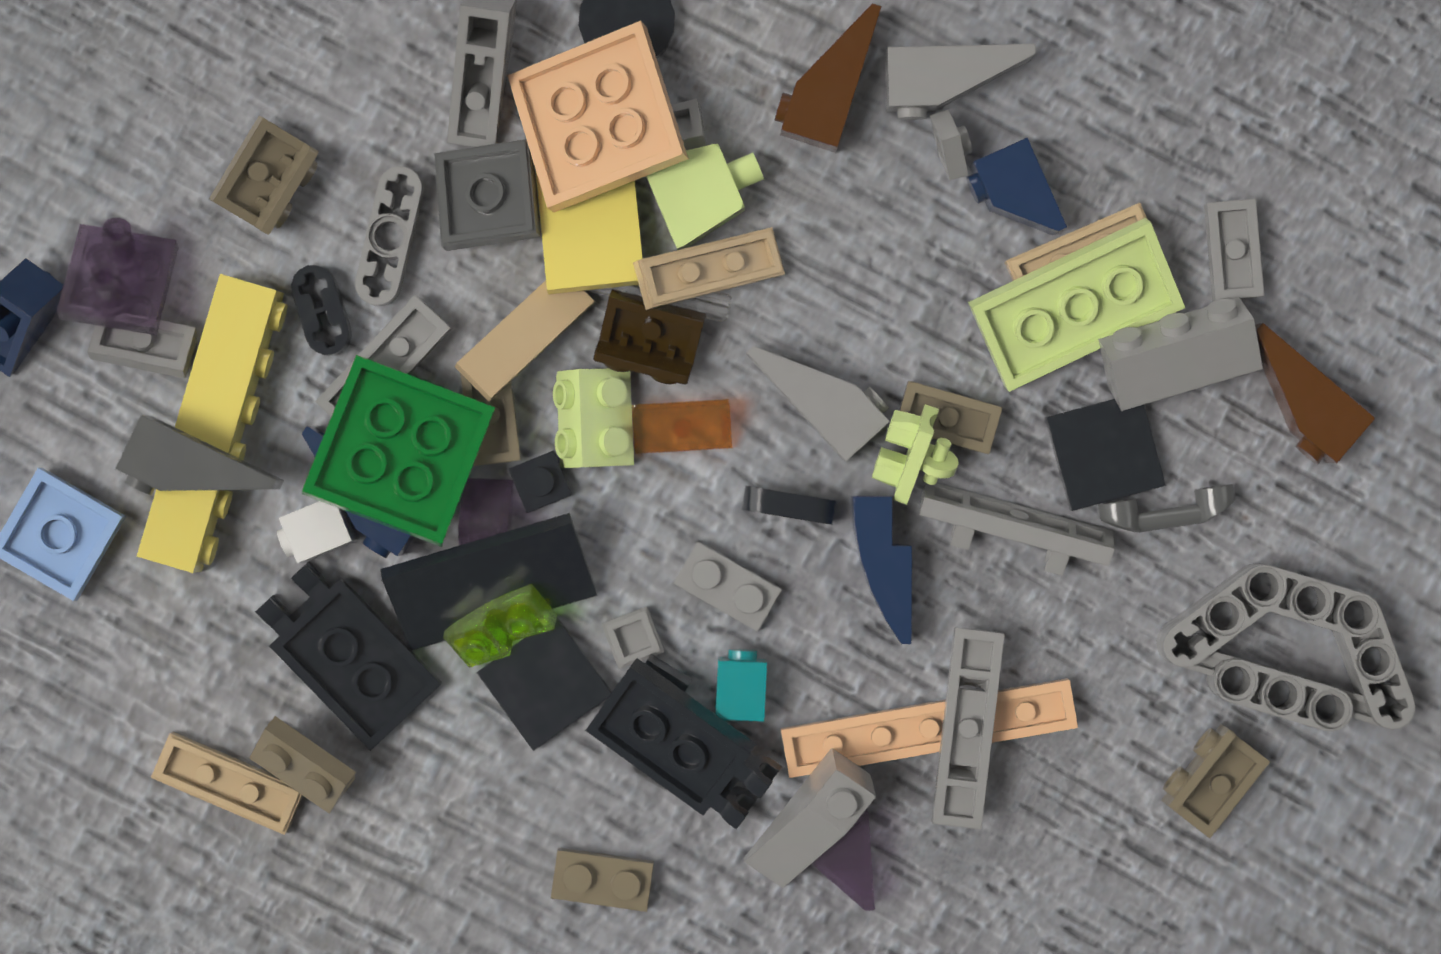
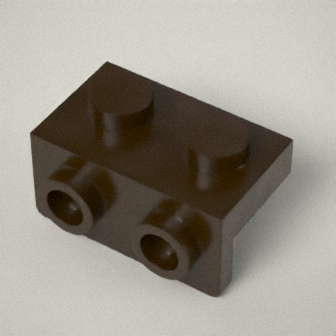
M612 289L608 298L593 360L603 363L613 371H634L649 375L655 381L663 384L672 385L679 383L686 385L693 369L706 313L672 304L646 310L641 296Z

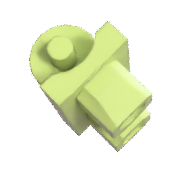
M925 404L921 416L894 410L885 441L908 448L907 454L904 455L881 447L872 474V478L896 487L894 501L903 504L908 503L920 470L924 472L923 481L929 485H935L938 478H950L956 473L959 461L956 455L949 450L951 442L946 438H938L935 445L930 444L934 433L933 425L939 411L938 408Z

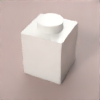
M321 501L279 518L282 529L277 530L280 545L287 557L294 555L297 563L306 562L358 540L346 511Z

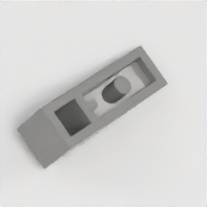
M462 0L460 4L447 143L470 147L497 144L513 43L517 0Z
M1036 44L888 47L885 53L886 112H897L898 120L927 119V111H936L1031 61L1036 54Z
M755 346L746 353L844 462L851 458L890 422L883 415L889 407L871 387L862 392L855 384Z
M831 748L744 857V862L784 888L840 840L875 799L876 794L871 774Z

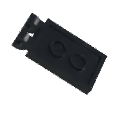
M308 561L291 577L309 596L299 608L290 614L287 608L273 594L255 612L279 635L269 647L371 751L442 684V681L410 650L400 637L342 577L330 587L323 576Z
M638 658L632 663L585 730L704 816L711 807L736 830L747 817L748 811L758 798L761 799L771 786L772 780L782 768V765L767 756L751 755L757 745L755 742ZM740 780L746 788L735 785Z

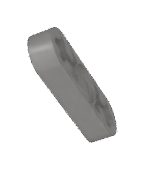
M396 166L390 168L383 173L379 180L355 278V288L360 298L374 306H386L398 298L424 197V184L421 178L407 167ZM401 176H406L407 184L414 188L413 195H405L400 206L402 212H410L408 221L394 214H381L384 205L390 209L394 208L396 197L388 189L390 183H399ZM386 223L398 224L403 231V241L395 250H383L377 243V231ZM373 252L385 259H399L396 268L386 264L384 279L391 282V288L389 291L381 290L379 297H372L373 289L366 286L367 278L376 277L380 263L377 261L370 262Z

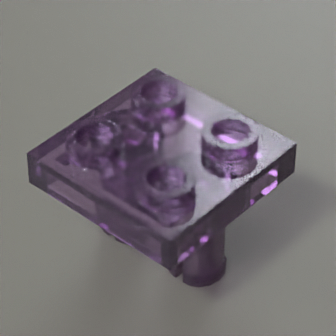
M111 218L104 223L103 227L80 224L57 309L59 318L61 320L157 335L179 249L177 240L132 233L130 223L122 218Z

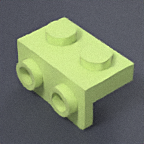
M610 368L558 371L553 388V401L558 409V431L555 436V450L560 457L561 468L634 465L630 371L617 372Z

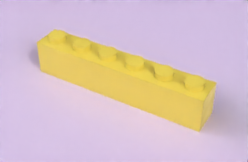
M219 275L176 420V428L244 460L246 444L240 442L245 425H252L258 413L260 397L254 395L259 378L266 379L273 362L274 351L268 349L273 330L280 332L286 318L288 305L282 303L284 293L227 275ZM156 489L137 557L191 573L203 571L204 564L210 566L216 555L219 538L214 537L213 533L218 517L224 519L228 513L233 492L230 490L159 491Z

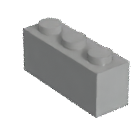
M1239 297L1219 299L1201 309L1184 314L1172 313L1164 316L1160 321L1137 328H1122L1113 335L1098 339L1108 388L1121 411L1263 369L1255 321Z

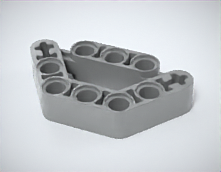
M1260 563L1249 564L1165 624L1156 638V645L1160 656L1174 665L1207 674L1206 681L1213 694L1233 704L1332 732L1345 727L1351 718L1394 730L1403 728L1414 717L1416 709L1414 698L1381 608L1375 599L1361 592ZM1264 572L1271 581V589L1264 598L1255 599L1250 592L1249 584L1256 574ZM1310 586L1317 594V604L1312 611L1302 613L1297 606V596L1303 588ZM1358 601L1363 607L1364 616L1358 625L1350 627L1344 620V610L1349 603ZM1219 602H1226L1232 610L1231 620L1226 626L1216 628L1210 620L1211 609ZM1268 612L1326 628L1333 632L1355 693L1219 653L1216 650ZM1195 619L1199 627L1210 635L1208 640L1205 636L1199 634L1191 638L1186 643L1190 650L1186 655L1178 651L1172 652V649L1177 645L1174 639L1177 633L1188 637L1199 630L1197 626L1192 624V621ZM1376 647L1381 657L1380 664L1374 671L1366 673L1361 666V656L1366 649ZM1237 666L1242 671L1243 682L1236 691L1226 692L1221 684L1222 675L1228 668ZM1283 680L1289 686V697L1282 705L1273 706L1268 697L1269 689L1275 682ZM1370 683H1374V684L1380 683V686H1381L1382 689H1379V688H1376V687H1373V686H1369V684H1370ZM1383 693L1385 696L1396 699V704L1390 706L1391 715L1379 712V707L1385 705ZM1328 694L1332 695L1336 702V710L1329 719L1320 720L1315 711L1316 704L1321 697Z

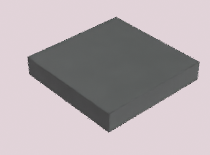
M527 139L434 153L441 246L443 249L451 251L540 237L535 167Z

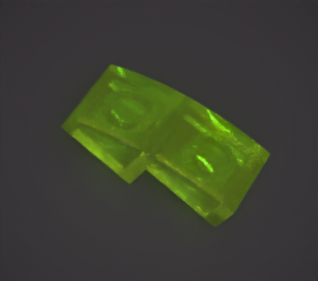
M531 584L506 593L473 610L446 629L443 638L470 668L510 656L513 641L553 630L557 614Z

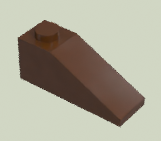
M872 3L796 82L792 95L783 92L774 121L783 123L780 136L836 153L882 6Z
M1264 323L1256 324L1262 367L1290 433L1300 440L1296 444V448L1316 464H1319L1322 460L1326 463H1338L1375 420V417Z

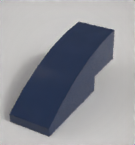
M851 496L852 523L857 552L869 590L883 618L901 644H912V546L909 544H892V496Z

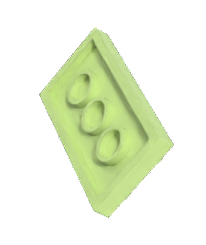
M1146 218L968 302L1004 387L1009 392L1100 349L1098 340L1100 338L1113 335L1122 328H1137L1157 322L1164 316L1185 308L1153 226Z

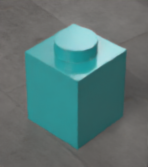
M728 649V657H718L716 715L721 719L765 721L767 659H757V650Z

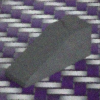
M148 415L140 416L115 468L128 475L125 480L127 485L149 495H152L155 489L159 491L280 489L284 482L281 478Z

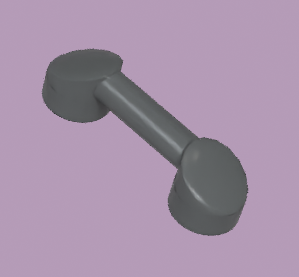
M1233 484L1195 489V505L1142 513L1138 512L1137 499L1098 504L1099 517L1101 521L1111 526L1136 533L1201 524L1214 518L1234 502Z

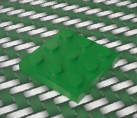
M356 355L303 486L302 495L442 547L492 420L495 407Z

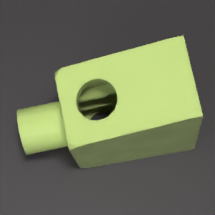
M719 144L707 145L686 150L688 160L646 176L677 250L690 247L745 211V206L738 190L764 180L753 152L726 163Z

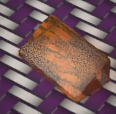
M729 399L632 405L635 454L732 448Z

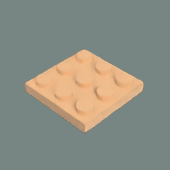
M641 21L507 75L547 208L552 212H557L688 160L647 27Z

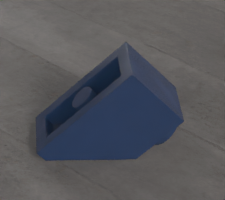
M1028 137L975 160L969 166L972 175L967 176L966 179L970 191L978 204L985 201L990 212L1050 235H1055L1067 228Z
M27 258L0 281V371L8 377H11L16 372L54 318L66 287L49 272L42 270Z

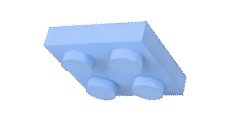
M37 468L0 532V559L70 600L77 601L126 516L46 469Z

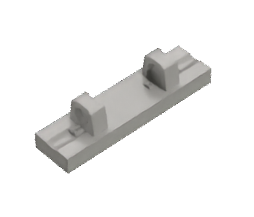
M925 483L922 491L919 515L954 524L951 532V546L969 550L975 530L1047 549L1044 559L1046 563L1044 570L1061 576L1064 575L1070 556L1105 566L1110 565L1115 550L1112 530L939 483L935 485Z
M954 627L931 818L932 824L982 830L1005 634L1002 632ZM970 685V686H975V687H978V688H981V689H984V690L981 691V690L965 689V688H960V686Z

